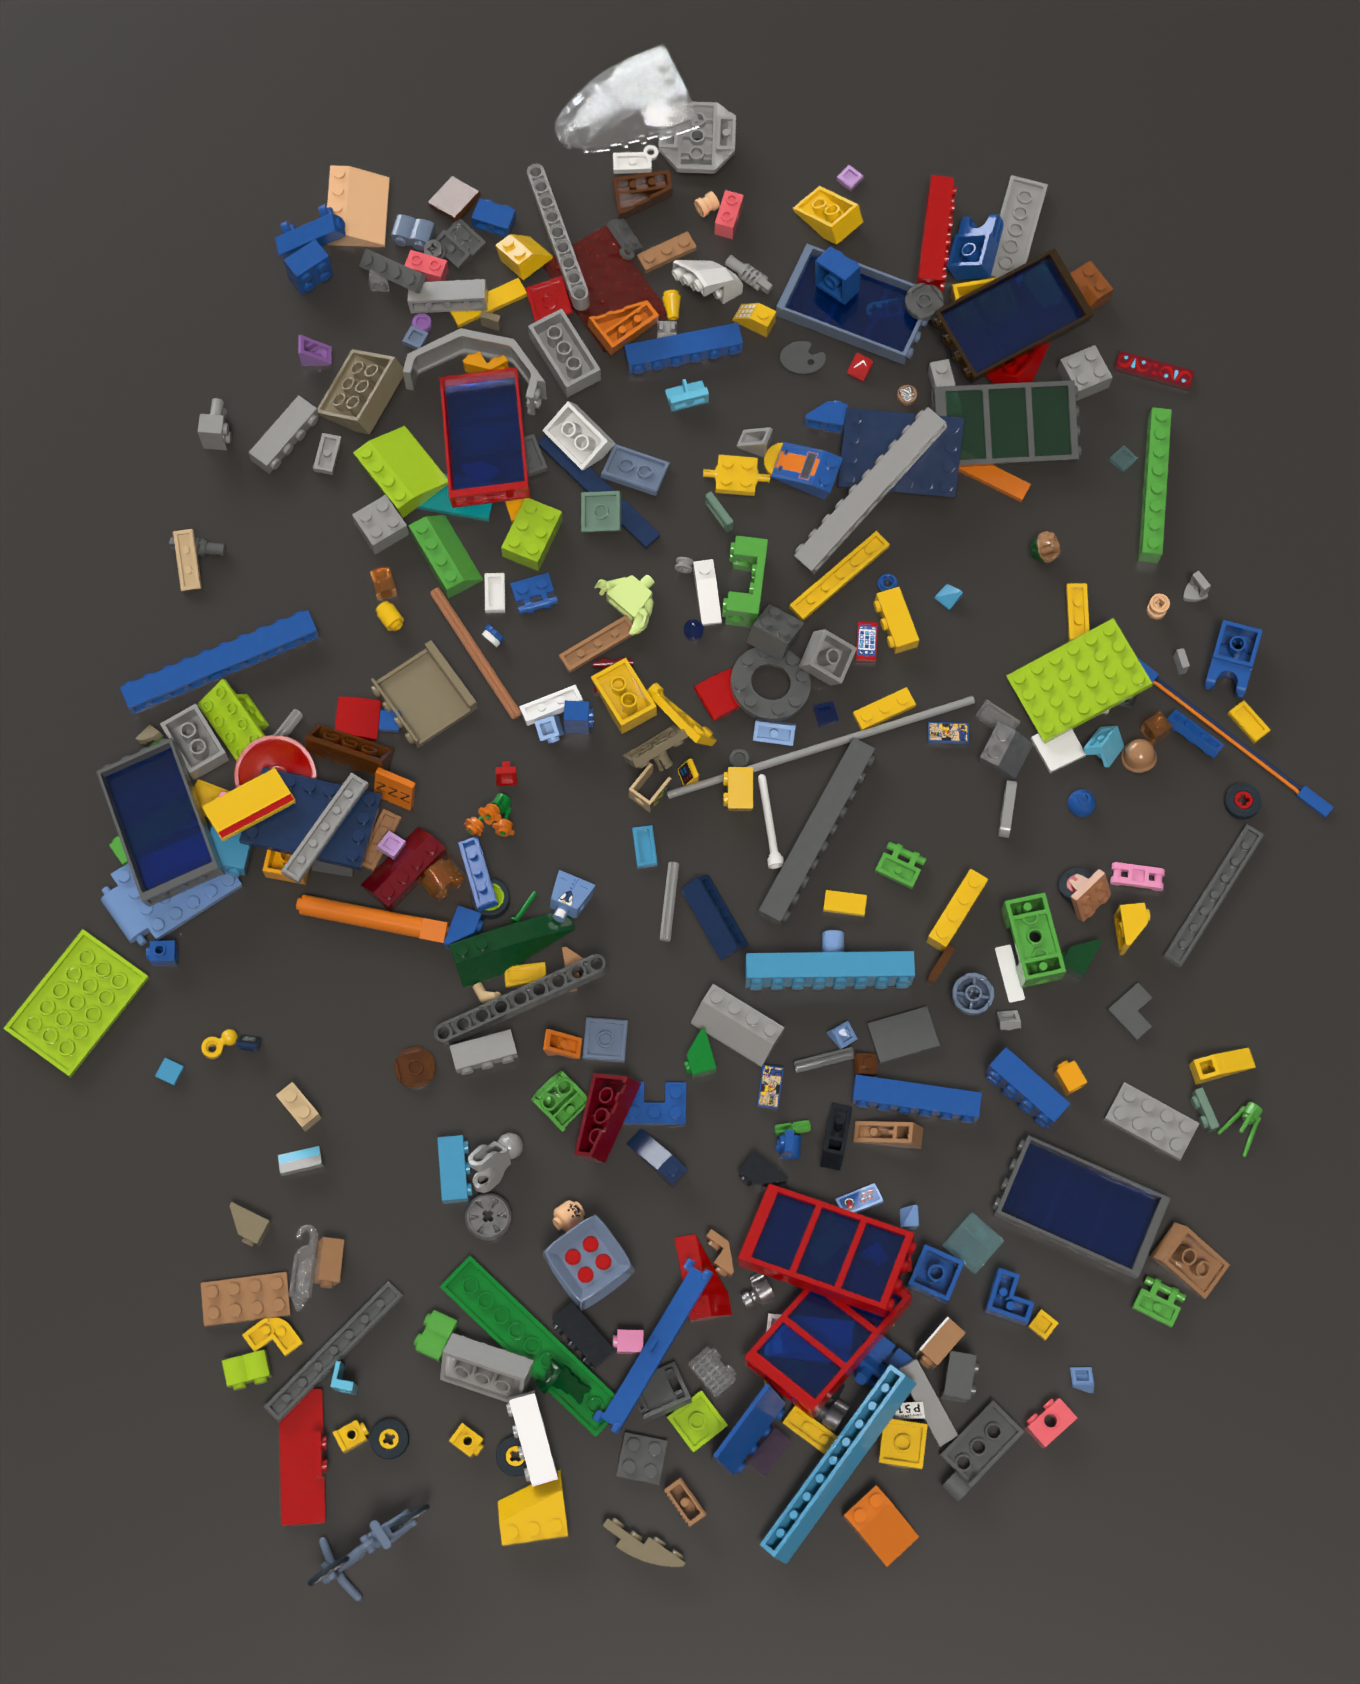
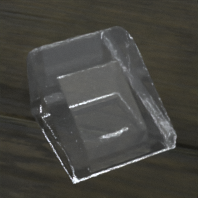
M370 269L368 280L370 291L390 292L388 280Z

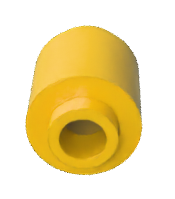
M385 601L376 608L377 617L388 631H397L403 626L404 618L392 603Z

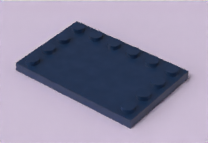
M847 408L841 454L843 459L840 465L838 487L851 488L855 484L858 485L863 480V474L868 469L872 470L876 465L875 461L882 454L885 455L889 451L888 447L894 440H899L905 427L911 426L916 421L915 417L917 414ZM939 416L946 422L947 428L889 492L956 498L965 418Z
M263 767L260 775L272 769ZM277 771L296 803L242 831L239 842L240 844L293 855L342 785ZM365 790L316 861L361 871L383 798L382 794Z

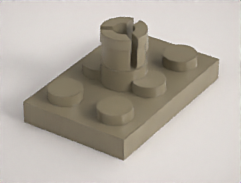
M671 725L625 753L622 757L625 763L635 768H643L650 763L649 760L653 759L658 770L663 771L664 767L668 769L673 765L666 750L672 746L677 747L681 745L688 735L684 729Z

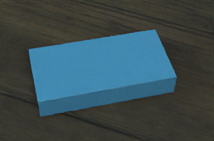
M653 826L632 828L637 869L658 866Z

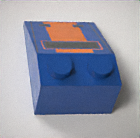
M783 442L770 478L825 500L832 490L843 458L825 450Z

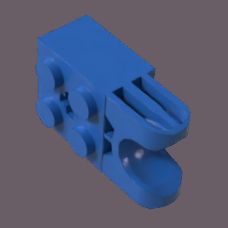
M999 214L989 215L986 223L980 228H977L971 216L962 218L958 234H955L947 264V268L955 280L991 277L1004 225Z
M1223 620L1204 688L1212 690L1219 678L1229 677L1236 685L1235 696L1242 699L1246 692L1263 630Z

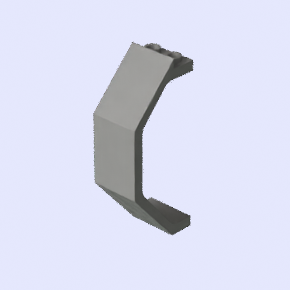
M460 328L407 354L403 376L406 389L414 391L417 377L422 372L462 354L469 355L480 351L483 358L488 359L505 355L508 363L517 367L518 372L528 383L526 393L527 414L535 415L536 409L541 407L542 399H547L544 379L515 339Z

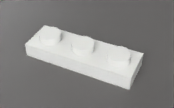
M573 685L519 707L527 726L534 724L535 721L564 712L565 700L583 701L576 685Z

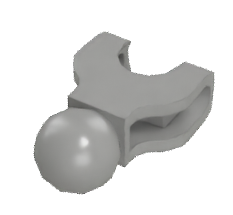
M506 1133L497 1142L494 1141L490 1145H480L469 1155V1166L478 1171L473 1177V1186L476 1191L486 1193L493 1189L501 1181L506 1168L511 1165L510 1159H514L522 1153L523 1141L517 1134ZM486 1178H488V1181H487L486 1183H484V1184H479V1183H481L483 1180H485Z

